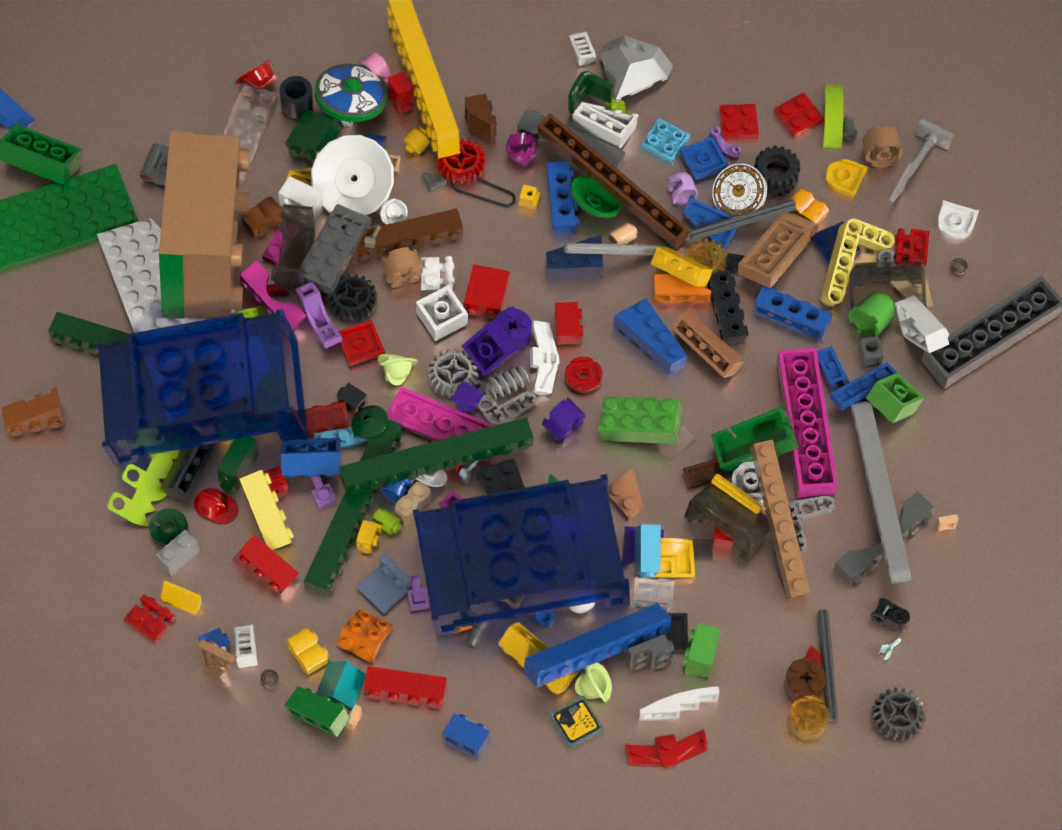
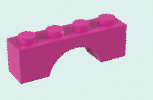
M256 261L240 274L239 283L244 290H249L253 294L252 298L258 305L261 303L265 307L264 311L270 318L274 317L278 322L277 326L280 330L286 331L290 335L307 321V315L295 302L279 303L268 295L266 286L269 282V273Z

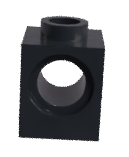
M348 382L345 387L339 389L337 402L340 407L355 415L358 410L365 407L368 403L367 394Z

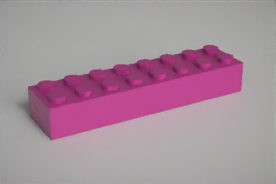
M817 349L778 351L776 362L783 408L789 414L793 426L792 431L795 433L799 448L790 451L797 498L835 496L838 482Z

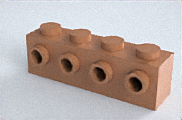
M693 312L681 314L671 327L680 338L724 378L735 375L745 362Z

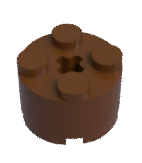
M799 659L791 663L784 679V691L792 701L797 704L808 705L815 702L822 695L826 683V674L822 664L811 659Z

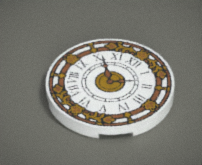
M748 164L728 166L715 179L712 189L713 201L718 210L733 217L756 211L763 206L766 200V181L756 168Z

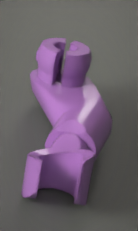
M717 125L714 127L716 133L710 128L709 136L714 137L722 153L733 158L740 155V146L726 143L724 138L721 137L720 128Z

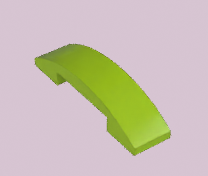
M824 84L823 148L841 149L844 110L843 86Z

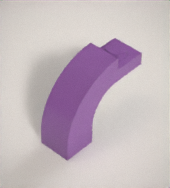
M309 282L296 288L295 291L302 311L307 315V323L317 341L322 343L325 349L341 342L342 337L328 317L320 292L314 283Z

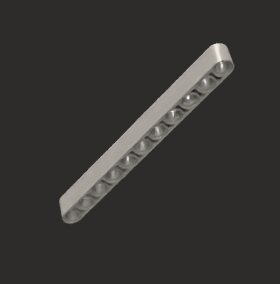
M870 401L857 402L851 405L852 416L891 584L911 581L910 567L872 404Z

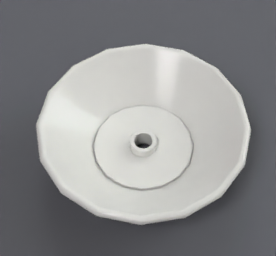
M344 135L328 142L317 154L311 169V187L322 191V206L329 213L333 211L337 204H340L361 214L369 215L377 211L388 199L394 184V167L387 151L375 140L362 135ZM357 176V181L353 182L352 177Z

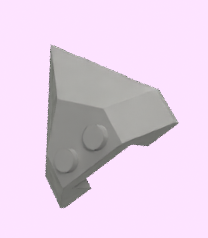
M622 36L605 43L599 56L603 62L608 82L614 85L615 102L620 101L626 95L631 96L645 90L659 80L661 82L667 80L673 68L672 63L658 46L628 36Z

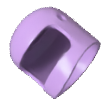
M677 172L668 179L667 186L672 192L673 204H686L690 198L695 199L698 192L690 174Z

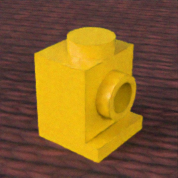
M363 520L356 540L357 549L364 553L372 552L373 547L378 546L380 536H382V525Z

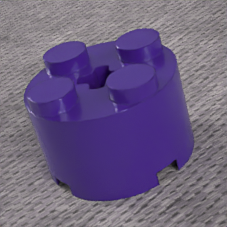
M508 307L501 311L495 319L499 321L519 347L518 351L525 349L531 340L532 321L524 311L515 307Z
M567 397L566 401L563 399L549 412V420L545 418L541 425L555 439L564 443L570 437L569 433L573 429L577 431L584 424L583 420L586 416Z

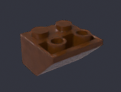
M486 93L465 97L464 117L468 132L493 144L494 136H497L495 127L497 126L495 115H492L491 112L493 111L491 100L487 99Z

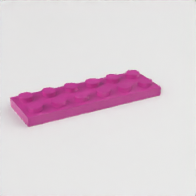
M402 386L387 412L388 419L402 424L403 429L431 441L435 438L438 441L495 426ZM492 458L489 460L481 459L479 461L489 465Z

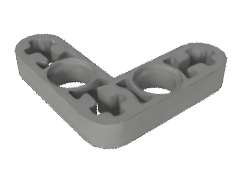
M476 380V386H473L484 393L476 408L487 423L495 426L514 421L534 410L537 406V397L532 392H525L498 406L481 381ZM525 399L532 400V403H525ZM483 401H489L491 406L483 408L480 404ZM515 407L517 412L509 414L507 408ZM492 411L495 418H499V422H496V420L492 421Z
M819 496L788 502L790 512H792L793 524L798 528L796 537L798 538V545L801 547V556L806 552L807 542L800 520L831 514L835 507V501L830 496ZM823 502H826V504L829 505L828 509H826L825 506H822ZM809 505L812 507V511L806 513L802 510V506Z

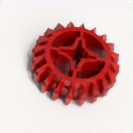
M461 138L459 141L460 153L443 158L437 157V167L443 177L446 176L447 181L452 179L453 184L458 181L462 185L465 181L469 184L470 180L476 181L477 177H481L482 172L485 170L486 157L482 147L477 146L476 141L471 143L470 139L464 141Z

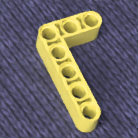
M850 219L841 224L821 294L822 304L826 307H833L843 300L858 244L878 252L892 247L895 243L894 236L888 231L857 219ZM844 243L847 244L848 249L844 247ZM830 294L834 296V301L831 299Z

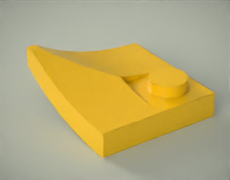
M661 538L660 573L656 574L655 578H695L693 541Z

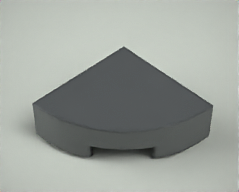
M422 174V178L430 191L447 184V180L441 175Z

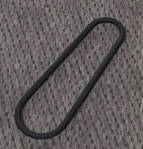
M478 177L476 180H479L485 184H488L492 187H495L499 190H502L512 195L513 201L510 204H503L491 199H487L469 192L459 190L454 186L452 179L450 181L451 187L455 191L500 206H512L516 200L515 195L511 191H508L502 187H499Z

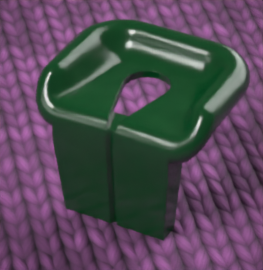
M590 71L581 72L568 95L569 113L573 114L588 96L611 104L613 101L614 85Z

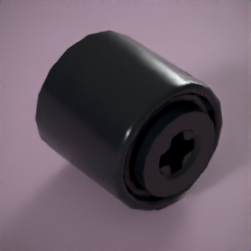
M292 76L281 83L279 89L280 104L286 116L300 119L305 110L312 111L313 92L311 83L301 76Z

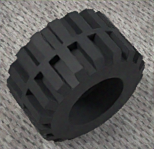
M773 146L771 149L767 147L765 151H760L755 159L754 168L762 174L766 181L767 195L771 193L772 196L777 194L783 196L784 192L788 194L791 192V189L794 190L796 187L801 166L795 153L792 154V150L789 148L785 150L783 146L780 148ZM776 167L782 169L785 173L776 175L768 169Z

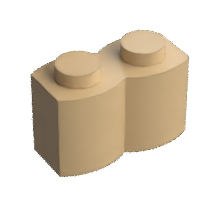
M421 481L417 482L410 488L408 495L403 496L397 501L395 515L402 519V524L405 526L411 524L416 519L418 512L428 507L431 501V489Z

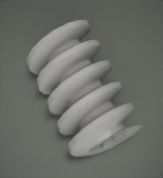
M517 365L516 370L512 367L509 369V373L505 370L502 372V375L498 373L495 375V378L489 377L487 385L494 400H497V394L501 397H504L503 391L511 394L510 388L517 392V385L524 389V382L530 386V381L525 369L521 365Z

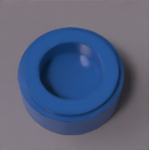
M542 607L536 611L535 623L539 627L548 628L553 625L555 615L550 608Z

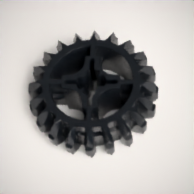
M349 273L348 277L345 278L342 275L332 294L327 293L328 308L332 310L334 316L338 315L340 320L345 317L347 322L349 319H353L355 322L356 318L363 320V315L369 317L370 311H374V306L377 304V292L370 279L366 280L365 276L359 278L356 273L354 277H351ZM345 290V293L341 294V297H338V295ZM363 298H366V300L361 305H359V302L363 301Z

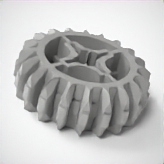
M447 349L446 354L441 351L439 357L436 355L433 357V361H430L427 369V379L430 382L431 388H434L436 393L441 391L442 397L448 394L449 399L456 393L462 383L461 381H465L468 384L471 382L473 386H476V380L479 375L477 373L478 367L475 366L476 364L469 355L465 356L464 351L458 353L457 349L451 353ZM454 369L455 374H453V378L451 379V373H453Z

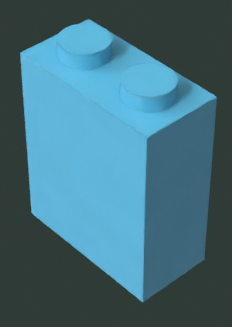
M639 525L635 528V575H640L641 579H652V577L660 573L661 525Z

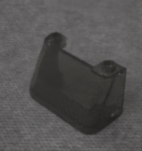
M713 484L697 493L689 501L684 515V519L690 523L695 519H699V523L706 520L734 540L733 547H739L741 551L739 558L745 562L771 536L766 515L762 512L758 514L753 513Z

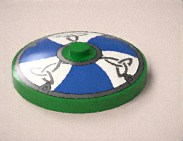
M339 64L326 69L319 75L316 80L314 95L319 107L329 116L346 122H362L376 117L383 111L387 103L388 89L382 77L375 75L365 66Z

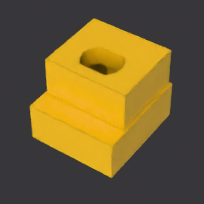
M523 185L519 197V205L536 210L541 192H538L536 187Z

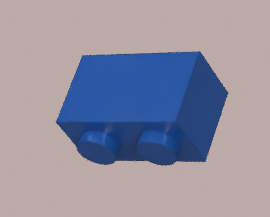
M454 713L442 735L443 741L479 758L490 738V731L483 724H475L467 716Z

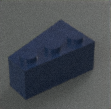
M601 235L576 243L602 244ZM564 247L546 252V280L602 278V254L565 253Z

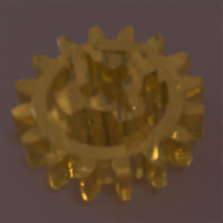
M705 239L704 243L698 240V245L692 244V249H688L687 257L713 269L712 273L720 272L722 268L726 267V250L721 249V243L715 245V240H712L711 243L708 242V239Z

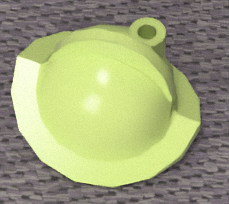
M381 354L378 356V363L384 368L385 380L395 386L401 385L409 375L412 366L418 364L417 359L405 358L395 354Z
M599 663L585 667L586 672L582 673L576 680V693L586 699L602 698L604 703L607 702L612 690L608 672Z

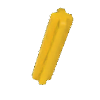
M716 474L711 481L713 485L755 514L762 510V504L721 475Z

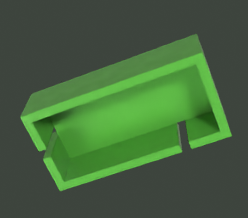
M604 396L598 431L602 441L678 444L683 409L679 399L662 398V401L659 402L658 398Z

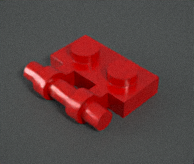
M899 228L897 235H895V263L901 264L902 258L905 257L908 258L909 265L926 267L930 231L911 229L910 235H907L904 229ZM904 243H909V249H903Z
M143 594L140 601L145 604L144 607L141 608L135 604L123 620L130 627L153 643H156L168 629L167 625L163 623L165 619L173 622L176 616L166 606L162 607L156 603V599L153 597L149 598ZM152 609L159 614L157 618L149 614Z

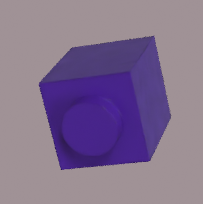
M462 381L451 400L457 403L455 407L465 413L468 410L473 413L484 393Z

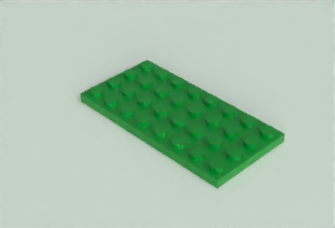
M117 163L71 177L64 185L52 183L0 200V272L98 241L97 234L139 222Z

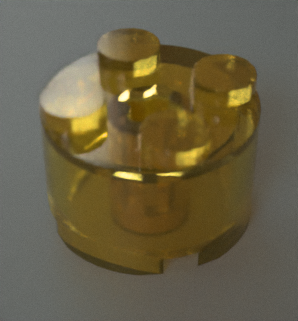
M804 696L793 702L787 718L789 733L800 741H818L827 729L830 719L829 709H827L825 703L820 698L815 696Z

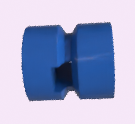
M405 479L394 485H383L381 492L388 499L397 502L400 498L407 495V490L413 486L416 479Z

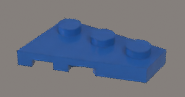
M690 198L683 211V216L696 228L733 218V216L693 198ZM738 228L711 235L707 238L725 253Z

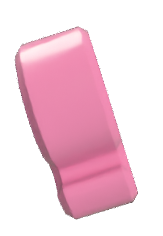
M373 52L362 59L359 65L365 66L375 75H380L388 89V77L394 74L391 73L386 60L380 54Z

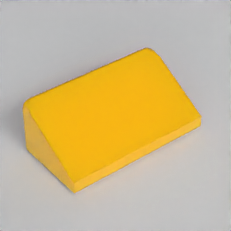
M164 581L161 601L196 615L202 604L201 596L171 582Z

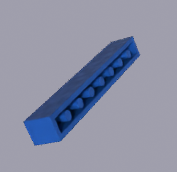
M656 603L525 658L524 674L536 687L548 684L670 632L671 616Z

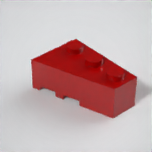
M255 535L247 541L232 559L267 584L273 592H278L279 594L299 574L298 571Z

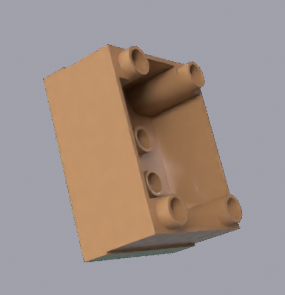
M170 131L159 247L162 318L185 319V317L231 320V309H242L243 287L233 286L235 267H242L243 244L237 243L239 215H249L250 193L240 192V171L249 172L250 149L239 148V137Z

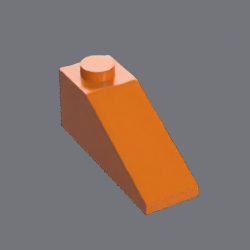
M654 274V303H710L711 290L704 287H696L672 274Z

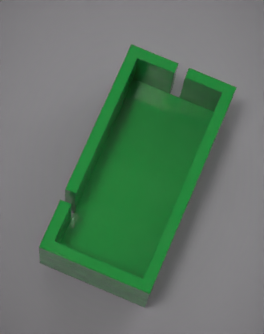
M782 406L731 426V431L737 436L735 438L727 428L711 434L720 468L728 476L732 475L734 470L742 463L753 462L750 447L755 443L773 440L777 456L799 448L795 433L792 431L793 426L789 414Z

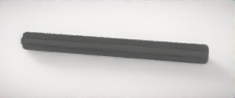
M794 200L782 202L690 230L689 235L691 240L695 241L796 210V204Z
M821 609L817 614L822 666L826 674L824 686L826 715L828 722H837L838 709L829 611Z

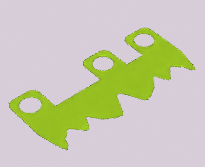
M152 419L145 430L147 437L160 443L147 471L129 464L122 475L124 482L137 488L132 500L118 492H114L107 504L109 510L132 523L149 527L145 513L155 511L150 502L159 501L167 496L160 489L162 484L159 479L166 478L173 465L172 459L177 458L179 454L178 448H181L186 441L180 433L156 419ZM153 425H159L162 428L160 436L155 437L151 434L150 428ZM131 469L139 473V479L135 482L130 481L127 477V473ZM115 498L124 500L125 506L123 509L117 510L113 507L112 503Z

